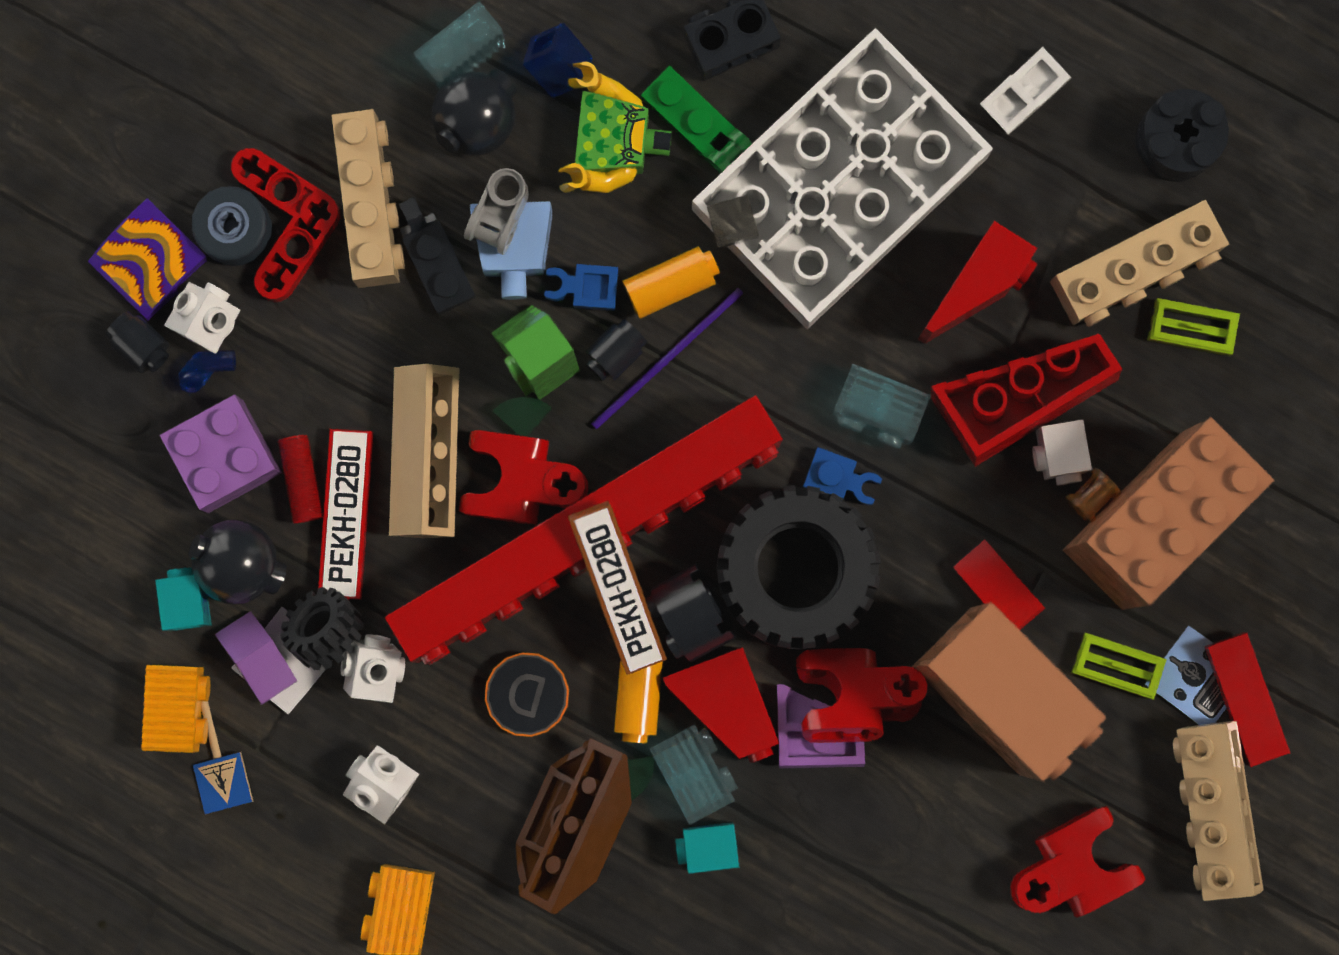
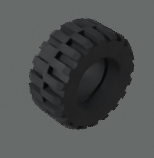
M795 485L782 487V489L772 492L768 491L759 495L757 499L749 504L747 503L738 512L733 521L730 522L725 531L717 559L718 587L727 610L733 619L746 632L764 641V643L788 649L815 648L833 642L851 631L870 609L880 581V553L876 549L874 543L875 536L871 527L866 526L861 518V513L855 507L851 508L843 502L842 497L834 493L828 494L820 491V488L807 486V488L795 487ZM803 528L816 532L826 539L835 552L838 563L835 585L828 596L816 605L806 608L783 606L774 601L765 592L760 583L758 559L762 548L774 535L787 529Z

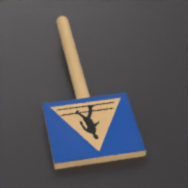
M202 701L201 711L203 718L208 720V739L213 760L195 764L193 768L204 813L209 814L253 802V797L242 753L221 756L208 701Z

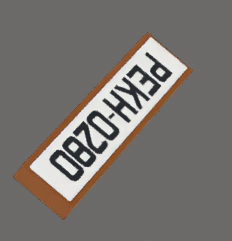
M609 501L567 516L626 675L667 660Z

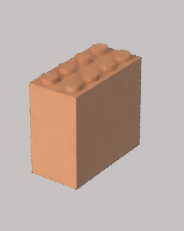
M1210 417L1177 435L1063 551L1122 610L1148 606L1274 479Z
M992 602L970 608L912 666L923 674L926 682L1020 776L1044 781L1048 778L1052 781L1055 780L1072 763L1067 757L1080 746L1086 749L1103 732L1099 725L1106 717Z

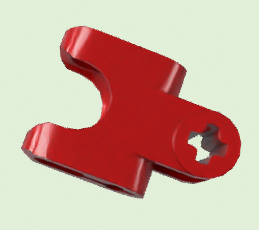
M482 430L470 432L469 447L478 454L496 458L501 466L502 476L499 484L490 492L464 494L460 498L458 511L463 514L537 525L540 505L568 508L587 496L589 491L588 481L576 466L568 463L547 461L548 440ZM570 475V480L577 484L576 490H569L567 497H563L562 492L556 488L557 482H564L565 476Z
M812 649L804 651L796 659L797 673L800 680L804 683L819 684L829 688L837 700V703L830 707L812 709L805 715L801 728L803 738L808 742L838 743L876 740L884 735L883 721L904 722L914 718L918 714L927 693L928 685L926 679L919 670L909 666L877 667L876 652L871 649Z
M1108 806L1093 807L1035 839L1043 859L1014 875L1010 883V894L1017 906L1033 913H1043L1067 901L1075 918L1102 907L1143 884L1145 875L1140 866L1123 864L1115 869L1106 871L1100 868L1093 859V842L1100 833L1110 828L1114 822ZM1030 881L1042 884L1043 886L1038 891L1040 897L1038 900L1026 897L1025 893L1031 889Z

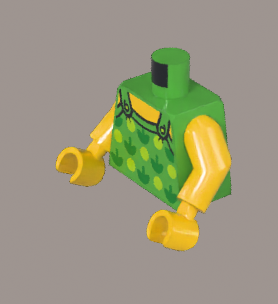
M586 61L574 63L573 66L582 71L583 79L582 81L577 78L568 79L569 86L572 88L587 87L589 91L582 92L575 163L559 169V172H566L571 176L572 183L560 185V190L567 193L579 188L583 191L610 193L632 182L636 174L643 173L645 154L669 156L672 131L648 129L649 110L643 106L639 97L619 82L598 73L592 63Z

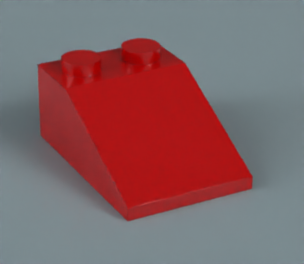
M994 221L917 340L925 344L1002 299L1011 288L1019 291L1038 264L1031 259L1038 248Z

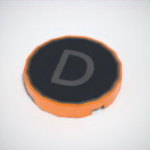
M522 652L506 657L493 669L486 682L485 702L489 715L501 729L515 736L533 737L548 732L561 721L568 707L569 686L564 673L554 661L540 654Z

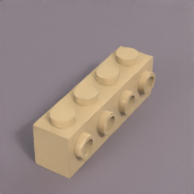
M374 109L332 114L352 280L358 288L400 283L398 270L404 269V257L401 244H395L393 228H399V217L396 203L389 202L388 187H394V178L391 162H384L382 146H389L386 122L379 121Z
M1205 199L1057 274L1050 283L1072 325L1074 326L1085 321L1087 327L1110 316L1107 308L1119 302H1122L1124 308L1129 307L1147 297L1145 289L1159 283L1161 289H1164L1183 279L1182 270L1196 264L1198 270H1201L1222 259L1219 252L1228 246L1229 242Z
M433 364L394 367L389 536L413 538L454 537L459 368Z
M1237 720L1177 729L1178 737H1175L1173 740V750L1176 761L1182 763L1184 780L1180 781V795L1183 804L1189 806L1191 822L1187 823L1186 833L1189 846L1195 848L1198 865L1193 867L1195 887L1197 890H1202L1203 901L1256 896L1264 891Z

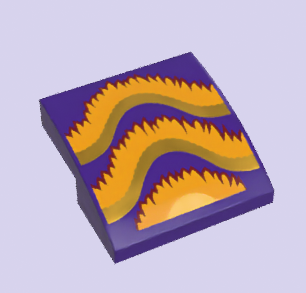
M146 198L109 235L88 260V263L148 321L178 293L177 288L207 261V257Z

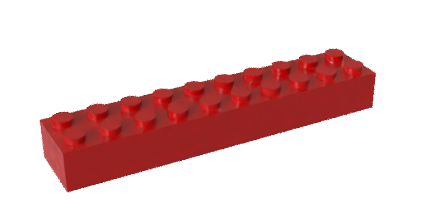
M757 395L387 615L385 619L409 660L416 663L423 661L424 665H431L450 654L451 652L447 646L458 639L466 644L485 633L487 629L484 624L497 617L499 621L503 622L522 611L524 608L520 602L533 594L535 598L540 600L560 588L557 580L571 572L574 578L587 572L567 516L609 501L627 548L633 544L630 538L633 534L643 528L647 535L669 522L668 513L678 507L681 508L683 513L689 511L705 501L704 498L706 496L703 492L715 485L719 491H722L741 479L742 473L740 470L753 464L755 469H758L775 459L779 453L777 448L780 447L783 438Z

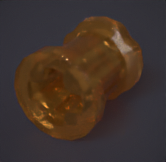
M1095 467L1090 471L1091 477L1075 494H1068L1065 497L1066 502L1089 523H1093L1097 519L1095 514L1112 497L1117 498L1122 493L1108 476Z

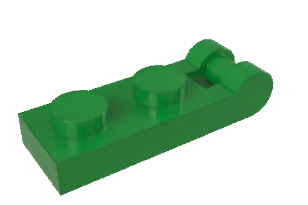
M670 65L641 94V99L720 174L732 164V161L740 153L742 154L752 145V142L740 130L736 129ZM721 135L728 143L718 151L711 144Z

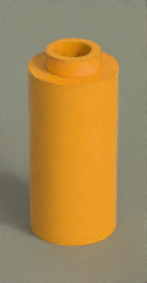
M697 246L627 278L622 283L638 318L641 319L715 285L714 276L719 274L720 271L710 250L703 253L700 247Z
M620 660L614 732L623 733L622 741L647 743L648 735L657 736L663 661L626 675Z

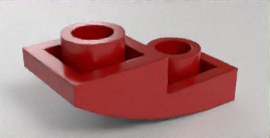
M983 540L953 567L984 604L992 602L1019 631L1045 609L1042 603L986 540Z

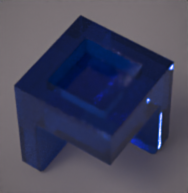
M563 22L531 37L523 66L551 97H557L575 89L569 86L568 79L577 78L582 81V71L574 67L573 64L585 61L591 63L592 55Z

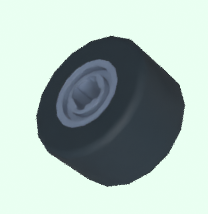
M220 187L208 192L198 202L192 215V232L197 244L213 260L227 266H242L256 260L266 250L271 239L272 222L267 209L251 192L239 187Z

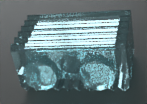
M477 2L416 50L414 56L418 65L439 90L452 77L465 72H473V67L479 68L480 62H486V57H492L493 52H499V47H505L506 41L502 28L480 2Z
M852 364L832 414L840 417L838 420L839 425L859 433L865 427L879 433L877 436L878 441L895 448H900L902 443L910 445L913 442L931 395Z
M694 724L649 748L689 825L735 801L731 792L738 789L726 766L718 770L711 754L718 750L706 728L698 732Z

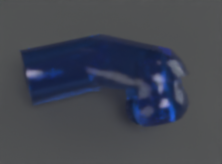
M211 351L196 352L179 373L180 388L187 393H196L205 385L214 372L235 371V351H217L216 354Z

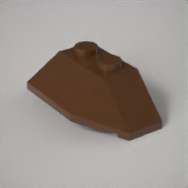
M590 738L583 743L582 747L571 751L550 766L516 841L517 870L521 883L518 885L520 897L552 914H557L597 882L632 804L628 758L626 754Z

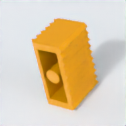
M146 665L142 751L199 752L200 744H206L208 737V720L201 718L202 701H208L210 696V677L203 676L204 667Z
M384 864L380 868V873H372L368 898L375 899L373 915H365L361 931V940L368 941L366 952L380 955H421L435 872Z

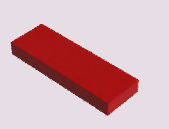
M1243 632L1204 646L1231 721L1237 720L1241 750L1247 766L1253 767L1289 754L1288 744L1248 633Z

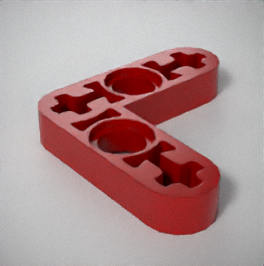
M245 148L240 150L231 162V171L235 179L242 186L292 217L254 277L257 291L266 300L281 302L293 293L337 227L340 220V209L336 201L324 191L263 152L254 148ZM255 159H258L257 166L269 176H271L272 169L277 170L268 179L264 191L260 189L265 184L261 178L255 174H250L247 178L244 177L246 172L242 168V164L245 161L253 163ZM283 180L294 181L297 185L296 196L288 202H282L275 196L276 185ZM325 203L329 204L326 210L331 216L327 221L322 218L317 221L313 229L315 232L320 233L317 239H314L307 230L300 228L299 225L303 221L308 227L311 225L315 218L311 212L314 205L321 208ZM294 237L306 238L309 243L308 253L300 259L291 258L286 252L288 242ZM281 256L288 265L297 269L292 274L286 268L280 278L285 284L281 290L274 288L269 293L267 292L269 285L265 278L268 275L274 277L278 275L282 266L275 261Z

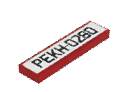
M330 429L318 588L325 587L327 590L330 587L335 588L346 599L362 600L373 432Z

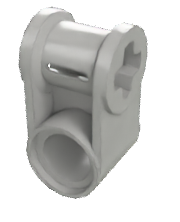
M504 168L492 174L479 203L468 221L464 233L465 239L469 241L473 238L496 247L497 253L502 255L506 253L529 196L528 186L520 173L514 169ZM508 180L517 182L519 184V193L515 198L506 201L498 197L497 190L501 183ZM483 226L490 227V228H492V229H494V230H497V231H499V232H498V233H497V232H494V231H492V230H490V229H487V228H485V227H483Z

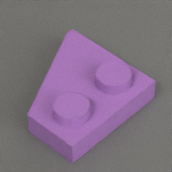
M784 684L777 685L779 768L864 767V742L812 743L803 738L801 723L805 715L812 709L830 707L829 705L816 699L811 700L790 690L791 688Z

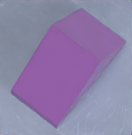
M251 611L215 634L261 705L298 682L274 641Z

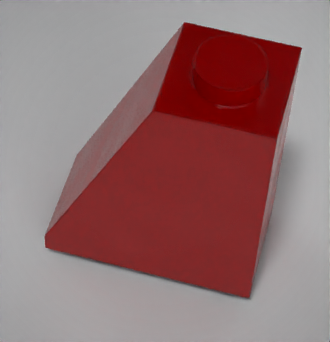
M743 647L663 678L665 686L739 759L747 756L749 762L753 763L773 755L771 747L779 744Z

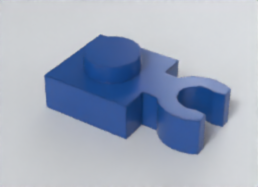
M576 264L575 276H568L560 268L546 269V276L559 278L562 281V286L558 291H545L544 296L550 301H561L567 295L574 296V308L615 311L619 269L618 267Z
M817 447L802 488H807V486L820 488V491L828 494L834 493L843 499L846 491L853 493L854 498L859 503L869 506L873 505L875 499L867 497L862 493V484L873 482L880 485L882 478L871 472L861 475L854 474L857 461Z

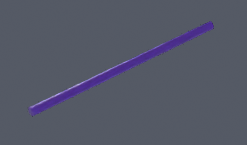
M739 288L733 291L591 424L598 429L730 307L743 292Z

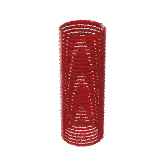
M308 435L291 436L277 441L279 443L278 446H280L282 469H284L283 474L287 487L286 490H288L287 495L293 523L323 518Z

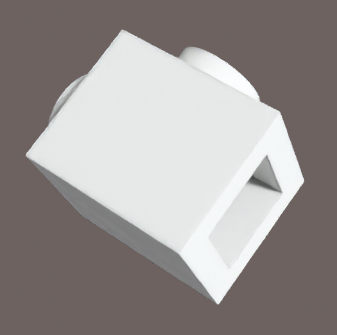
M1083 420L1041 426L1036 430L1038 446H1033L1032 448L1033 460L1036 471H1043L1044 480L1056 478L1057 485L1081 482V474L1092 470Z

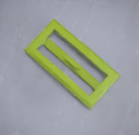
M1160 298L1155 300L1153 307L1154 315L1151 319L1150 325L1152 326L1148 335V341L1225 356L1233 355L1240 317L1239 313ZM1164 310L1228 322V329L1163 317ZM1161 327L1224 338L1226 341L1225 344L1160 331Z
M1088 633L1083 634L1082 643L1076 656L1077 659L1071 671L1072 674L1154 700L1167 659ZM1092 644L1155 665L1153 673L1089 652L1090 646ZM1085 661L1150 681L1149 686L1145 688L1084 668Z

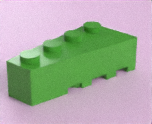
M532 304L491 333L508 356L504 359V362L526 396L534 392L536 397L541 400L580 372L573 348L549 315Z

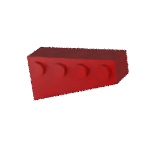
M1096 334L1048 349L1046 352L1025 359L1022 357L1010 361L1008 364L984 372L981 370L955 381L931 386L930 397L976 467L1118 381L1122 367L1101 335Z

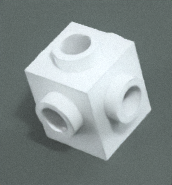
M188 282L184 291L177 296L174 302V309L164 326L216 354L225 337L233 330L235 319L240 309L226 302L230 294L208 282L203 289Z
M367 634L364 640H359V642L352 641L351 645L355 649L351 654L347 651L343 653L344 660L341 661V675L345 676L343 689L351 698L393 703L396 682L401 683L404 677L405 659L401 657V652L393 644H390V638Z
M377 745L367 758L359 755L345 775L351 781L343 796L352 801L358 808L368 812L385 824L405 799L419 774L402 763L396 756L391 755Z

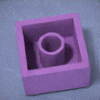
M236 395L225 399L160 435L199 510L207 513L282 474L246 404Z

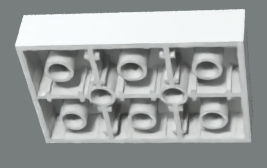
M875 28L692 200V211L799 322L808 329L989 157L993 148ZM723 209H727L732 221L740 229L746 231L747 236L726 241V237L739 234V232L729 224Z

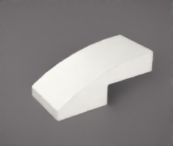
M1042 47L980 104L1009 135L1061 89L1071 77Z

